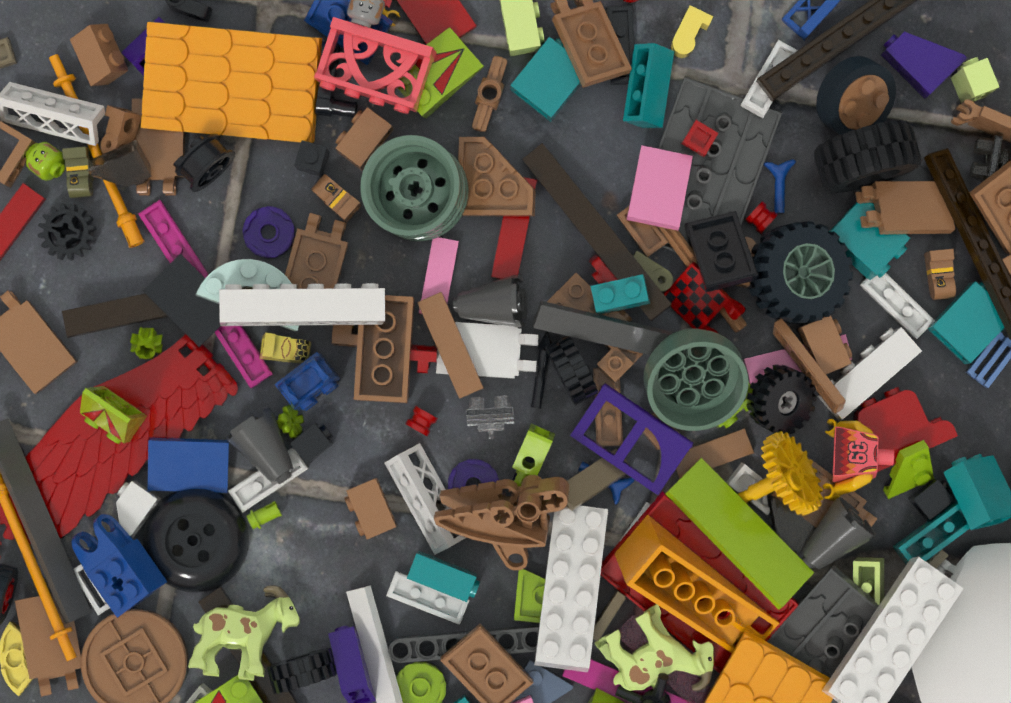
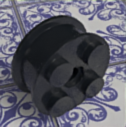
M211 134L206 138L199 136L191 143V149L186 154L180 156L173 165L176 167V175L184 176L191 184L190 190L198 192L214 182L229 167L235 158V152L227 150L220 143V136L218 134Z

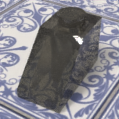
M137 140L88 161L91 176L122 186L140 185L146 182L149 177H152L151 165Z
M771 496L768 499V504L770 507L772 530L796 554H799L816 527L800 515H797L795 511H790V508L784 505L778 498Z

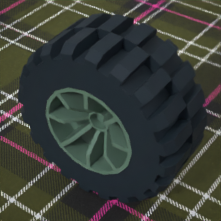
M811 221L795 222L771 229V232L765 233L760 238L761 243L754 245L751 252L755 254L752 259L758 273V279L751 281L752 288H749L751 296H757L756 304L760 309L767 308L766 314L768 316L778 318V320L783 319L785 323L816 322L824 317L831 316L835 313L834 308H840L844 304L845 299L842 297L849 295L851 290L848 282L853 280V272H850L849 265L853 263L851 257L846 256L847 246L845 243L838 242L840 237L834 231L827 233V226L822 224L815 225Z

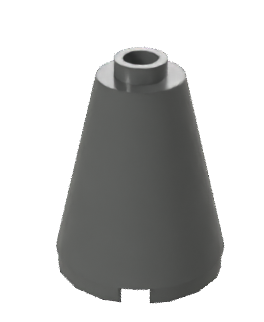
M513 275L458 293L457 298L453 300L454 312L458 313L459 317L463 319L512 327H524L526 323L521 320L522 318H527L526 289H520L519 282H524L521 275Z
M271 408L260 411L263 416L260 418L251 416L232 429L230 435H226V438L271 483L277 481L278 484H281L292 476L290 471L294 467Z
M838 497L833 501L803 547L802 553L804 556L802 560L811 569L816 567L820 570L869 542L876 536V533L866 519L864 521L858 515L859 512L850 503Z

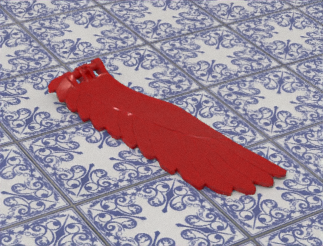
M185 334L174 345L154 359L94 386H105L147 415L130 442L117 444L106 436L107 431L101 427L96 429L84 421L86 417L80 413L81 395L50 428L41 441L25 456L60 539L77 527L85 514L88 517L93 516L102 507L107 494L117 493L124 485L129 474L134 476L139 473L148 460L149 437L180 438L184 429L188 432L192 431L199 418H206L212 412L215 405L223 406L228 394L231 396L237 394V382L221 363L217 364L214 361L213 354L203 344L199 347ZM187 346L192 353L185 358L180 350ZM204 365L209 370L205 376L198 370ZM8 494L9 497H10V499H11V502H12V504H13V506H14V509H15V511H16V514H17V516H18V518H19V521H20V523H21V525H22V528H23V530H24V533H25V535H26V537H27V540H28L29 544L31 545V542H30V540H29V538H28V535H27V533H26V531H25V528H24V526H23V524H22V522H21V519H20V517H19V515H18V512H17V510H16V508H15V505H14V503H13V501H12V498H11L10 494ZM0 504V525H6L3 537L14 540L15 537Z

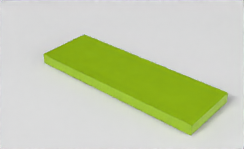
M702 458L665 493L778 610L814 574L805 562Z

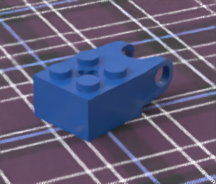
M316 352L279 380L275 386L294 410L308 411L318 403L316 400L318 396L322 393L328 395L338 388L337 382L341 378L321 353Z
M102 514L93 522L97 539L89 533L82 531L73 537L72 548L87 576L118 618L166 584L167 580L139 540H133L112 516ZM101 521L109 525L111 532L105 530ZM80 539L87 543L89 550L81 546Z

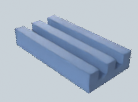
M1000 332L977 356L965 373L985 388H989L1011 359V340ZM1000 340L1002 342L979 374H976L975 370L997 341ZM1008 346L1010 349L1003 356V358L1000 360V362L997 364V366L994 368V370L991 372L988 378L984 380L983 377L986 375V373L989 371V369L992 367V365L995 363V361L998 359V357L1001 355L1004 349Z

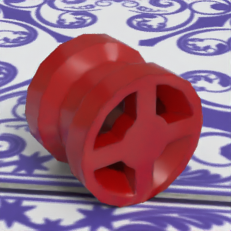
M762 201L745 221L756 226V231L761 234L778 214L774 211H769L766 208V204Z
M415 406L412 418L407 419L405 424L428 437L430 426L436 423L438 418Z

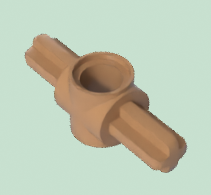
M493 57L487 78H482L475 100V104L478 107L472 123V128L476 131L485 132L487 130L492 111L497 110L501 101V95L505 86L501 82L508 63L503 57ZM492 88L497 92V96L492 100H487L482 95L484 90Z

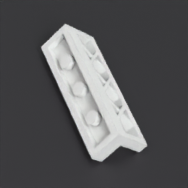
M9 82L0 92V119L2 122L96 146L99 142L97 124L105 115L103 105ZM8 108L13 109L20 116L10 115ZM30 114L37 115L43 123L37 122ZM53 120L61 121L67 128L59 127ZM77 126L88 128L89 135L84 134Z
M420 443L384 463L434 555L466 538L460 535L453 538L450 531L435 524L434 515L438 511L436 501H441L439 497L441 490L446 489ZM416 453L420 461L419 467L413 465L408 455ZM424 477L430 479L433 484L432 491L425 487L423 483ZM444 505V506H445V510H447V509H452V508H450V507Z

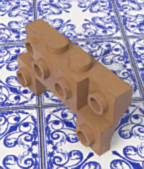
M577 273L547 301L548 303L597 314L591 286ZM624 310L602 314L616 319L632 321V318ZM605 345L610 351L596 365L616 383L643 353Z

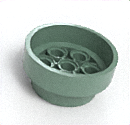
M693 328L672 333L655 348L646 363L643 379L646 394L654 413L664 423L686 431H700L713 428L731 418L743 404L749 383L748 373L736 346L729 339L712 331Z

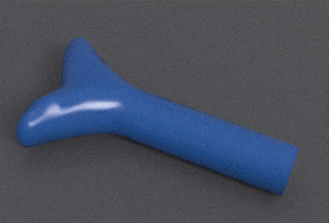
M794 159L780 165L772 162H764L763 164L775 178L774 212L777 214L784 213L785 178L790 168L796 163Z
M582 461L578 471L581 472L590 465ZM632 477L619 479L609 486L615 505L620 501L621 491L635 481Z

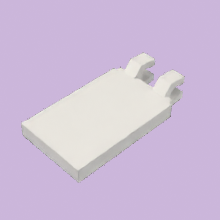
M455 322L478 376L515 379V376H519V371L536 372L537 361L520 360L521 345L538 346V335L521 334L522 329L506 325ZM438 351L436 374H448Z

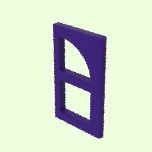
M605 383L570 436L659 495L686 453L693 447V442ZM606 401L637 421L615 455L585 435V432ZM645 428H648L654 434L661 450V466L655 481H652L624 462V459Z

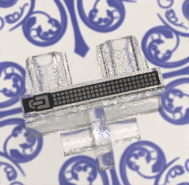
M507 395L494 397L495 408H484V398L471 397L469 409H466L467 426H478V432H488L489 439H494V431H504V424L514 423V410L510 405Z

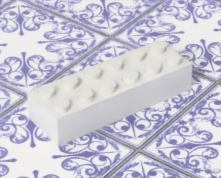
M375 283L362 284L361 288H351V284H335L334 289H324V284H308L307 289H297V284H281L280 289H269L268 284H254L253 289H242V285L228 284L225 285V289H219L220 325H382L385 322V288H378V284Z
M566 505L563 510L553 513L534 663L536 666L588 672L608 509L579 506L571 511Z
M920 557L911 558L822 691L838 703H888L964 588Z

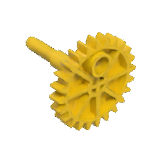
M780 431L766 437V440L763 441L764 446L761 447L764 452L761 457L766 461L762 465L768 470L766 478L748 486V489L738 493V495L747 503L751 500H758L775 491L777 497L783 498V504H789L790 511L795 510L797 515L802 514V516L818 510V507L822 505L820 501L823 500V497L820 493L823 492V489L818 485L821 480L816 477L818 471L812 467L813 460L807 458V451L803 452L801 443L796 444L795 438H790L787 432L783 434Z

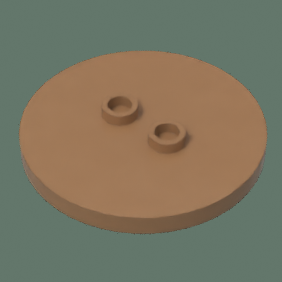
M130 609L118 618L112 614L103 619L90 632L84 643L81 655V672L84 683L98 703H169L181 689L188 669L187 648L178 629L167 618L145 609Z

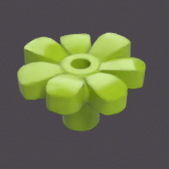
M291 405L283 406V413L279 414L278 420H276L278 427L283 433H289L290 438H296L302 433V426L300 424L304 423L303 415H298V411L294 410Z

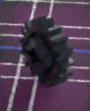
M62 203L60 204L59 211L51 207L52 215L43 214L46 222L38 224L39 227L44 229L42 233L38 234L39 238L45 239L41 246L43 248L50 247L48 254L54 256L57 253V259L63 260L65 255L71 261L74 260V254L84 257L82 250L84 248L91 250L92 248L88 242L96 241L91 232L96 231L97 228L89 225L94 219L91 216L84 217L87 211L83 208L77 212L75 204H71L68 209ZM63 216V219L61 221L57 222L56 224L54 223L57 219ZM77 218L81 221L84 231L79 229ZM68 229H70V230H72L73 232H75V233H77V234H76V235H75V234H71V235L67 234V235L65 236L63 233L59 232L58 230H68ZM51 233L57 238V246L51 238ZM77 241H80V243L77 246L71 248L72 244H74Z

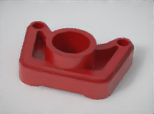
M597 254L590 258L589 262L596 270L591 275L598 284L618 280Z

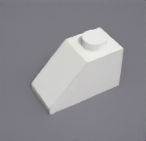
M137 480L131 481L130 484L126 482L117 493L120 498L116 502L119 524L132 539L146 522L154 507L162 499L152 491H148V488Z

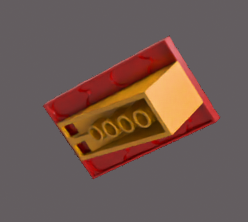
M663 491L608 554L605 560H603L600 575L643 611L655 604L659 605L661 610L660 618L666 630L690 650L695 652L693 640L699 644L711 642L714 646L713 669L718 673L722 672L745 630L767 641L798 607L797 601L791 598L778 610Z

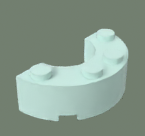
M241 259L225 263L213 270L201 283L196 296L219 304V289H225V285L239 284L242 285V288L252 289L254 284H268L269 289H280L281 284L292 283L280 270L266 262ZM299 325L281 327H284L292 331H298Z

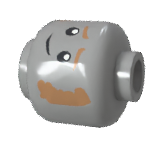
M350 0L347 8V15L351 18L350 22L368 28L379 24L385 2L384 0Z

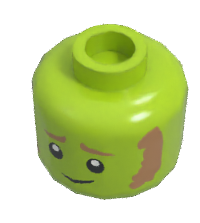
M48 142L35 143L26 152L27 168L40 179L48 181L58 178L63 174L65 170L63 153Z

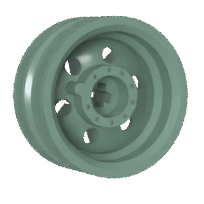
M418 135L396 137L377 148L364 167L360 185L362 201L369 216L383 229L410 241H428L450 231L462 217L467 206L469 194L468 180L460 162L436 141ZM425 159L428 164L422 169L419 167V161ZM397 166H401L402 171L398 175H394V169ZM441 178H444L446 184L443 187L436 186ZM415 187L423 189L422 193H417V195L413 193ZM389 191H393L395 195L392 201H388L386 198ZM431 203L438 205L437 212H430L429 205ZM411 210L413 213L412 218L409 220L405 219L404 215Z

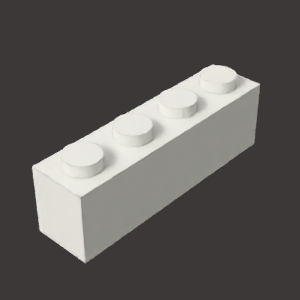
M892 327L879 337L882 341L874 347L871 344L860 353L862 358L856 364L851 361L852 364L840 370L842 376L836 381L830 379L846 400L841 411L836 414L833 413L822 397L818 395V398L837 420H843L922 352L902 327L895 330Z

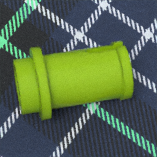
M273 501L256 511L250 510V514L246 516L252 529L257 527L261 529V525L281 517L282 514L277 503Z

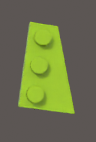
M525 569L518 571L514 620L540 623L545 578Z

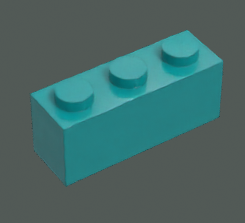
M655 43L634 44L632 70L630 71L623 116L624 122L641 128H663L674 57L673 50Z
M957 500L893 546L905 565L914 557H920L927 561L970 529Z

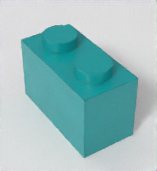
M643 274L591 286L595 310L599 315L651 304Z

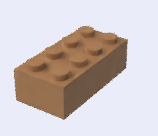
M385 295V322L382 325H358L354 400L408 404L414 297Z

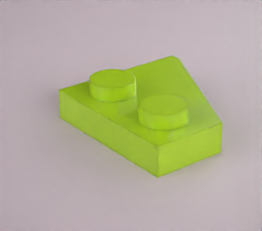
M924 440L899 451L896 464L892 467L889 474L892 478L890 486H884L883 489L888 499L917 486L925 485L934 479L929 447Z

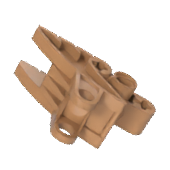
M528 475L522 480L521 486H518L517 483L510 479L496 481V483L492 481L478 484V486L470 485L460 489L441 490L439 496L441 503L452 509L436 511L434 521L436 525L452 533L472 540L493 544L507 568L522 570L528 563L527 548L545 547L550 522V515L547 513L560 511L566 507L570 490L569 483L561 477L542 479L537 475ZM503 489H509L508 492L512 491L511 496H505L506 493L502 494ZM511 554H519L523 557V561L521 563H513L510 561L509 556Z

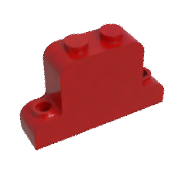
M899 387L884 392L885 397L878 401L874 397L860 404L861 408L854 413L853 417L854 421H859L871 429L873 434L878 436V449L894 450V464H896L899 451L924 440L930 449L958 436L951 422L942 420L941 417L928 421L917 395L911 390L900 391ZM878 465L877 472L891 465Z

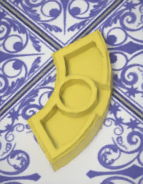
M11 621L5 628L0 640V664L6 683L16 695L20 696L33 679H29L20 627Z

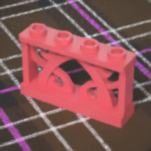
M333 17L320 63L314 75V78L320 82L319 86L330 91H334L335 87L345 90V95L359 99L360 95L368 97L370 103L384 107L385 103L394 105V110L404 114H409V111L417 112L432 62H434L436 56L434 48ZM339 35H344V53H334ZM364 42L368 45L367 51L354 53V50L361 51L359 49L360 43ZM378 46L383 47L385 62L394 71L381 79L368 82L359 69L356 59L368 58L375 53ZM393 53L401 54V58L396 60V62L401 64L399 67L391 61ZM337 59H346L347 62L341 63L336 67V70H344L342 77H333L329 72L330 64ZM418 59H423L416 80L408 72ZM353 76L360 86L349 83L348 81H350V79ZM406 77L410 80L413 89L409 96L401 98L395 94V90L398 87H402L405 90V85L400 79ZM387 87V93H388V95H387V94H384V93H381V92H378V90H381V89H384V88Z

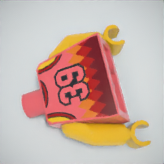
M834 419L827 420L829 425L834 426L832 430H826L825 433L834 438L832 482L837 483L835 485L825 483L823 488L831 489V494L824 496V498L834 501L840 495L854 492L869 484L877 476L878 465L893 466L894 450L878 449V436L873 434L871 429L859 421L837 422Z

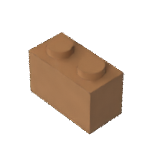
M108 24L89 25L70 39L90 86L109 85L129 71Z
M368 107L364 112L361 110L357 112L351 121L354 125L348 132L343 131L335 142L337 144L336 151L361 171H363L374 151L386 141L394 130L391 124Z
M831 316L824 317L820 321L812 322L797 329L806 350L825 374L852 364L850 360L852 352L848 344H843L839 334L842 333L837 319H832Z
M377 478L346 491L348 496L344 497L349 511H355L358 521H355V525L360 536L365 535L366 539H370L397 527V523Z

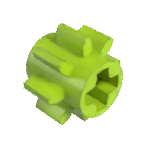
M140 327L138 334H131L130 343L132 344L130 351L135 352L139 359H153L155 352H162L163 336L158 335L154 328Z

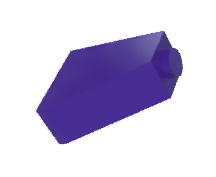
M903 32L899 37L894 34L883 45L886 50L881 54L924 99L967 59L962 53L907 32Z
M342 626L335 629V632L328 633L341 693L348 703L376 702L355 627Z

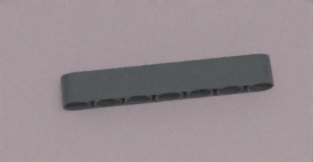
M539 625L486 629L498 643L500 636L503 634H510L514 638L512 646L503 647L509 654L536 652L537 644L529 645L525 641V637L529 632L538 633ZM471 631L400 636L391 642L388 653L390 658L398 663L440 660V657L448 651L446 642L449 639L456 638L460 641ZM423 641H431L435 646L434 652L431 654L423 653L420 649V644ZM397 643L406 644L408 654L405 656L396 655L394 645Z

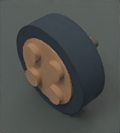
M864 56L847 58L834 66L822 81L816 101L818 116L824 125L839 135L865 126L882 123L886 120L894 105L896 97L895 80L889 70L870 58Z

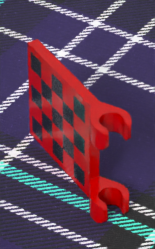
M692 262L664 293L665 297L672 304L671 308L693 329L718 333L707 326V324L723 307L728 316L733 320L738 319L746 310L741 303L732 299L723 289L706 293L695 262Z

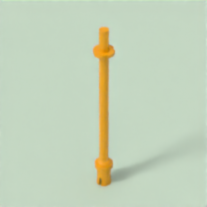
M58 54L50 56L49 60L58 78L53 82L54 87H62L65 96L78 99L71 84L76 80L75 75H67ZM79 126L84 134L89 135L88 128ZM98 143L96 146L87 144L119 215L116 224L118 228L122 229L129 248L143 244L145 240L135 222L137 221L136 215L128 212Z
M0 473V504L55 632L49 638L50 640L58 639L66 660L70 661L77 657L67 635L73 629L72 627L65 628Z

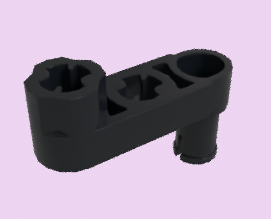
M322 41V52H321V56H322V53H323V50H324V47H325V44H326L325 41ZM336 44L334 53H340V44ZM339 59L330 64L329 72L333 77L337 76L336 67L339 64ZM319 86L315 110L316 115L332 117L333 114L354 118L357 112V102L337 100L333 96L334 91Z

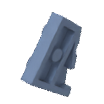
M529 659L524 670L533 679L534 683L511 703L531 695L534 703H552L572 690L573 685L546 668L534 665L535 662Z

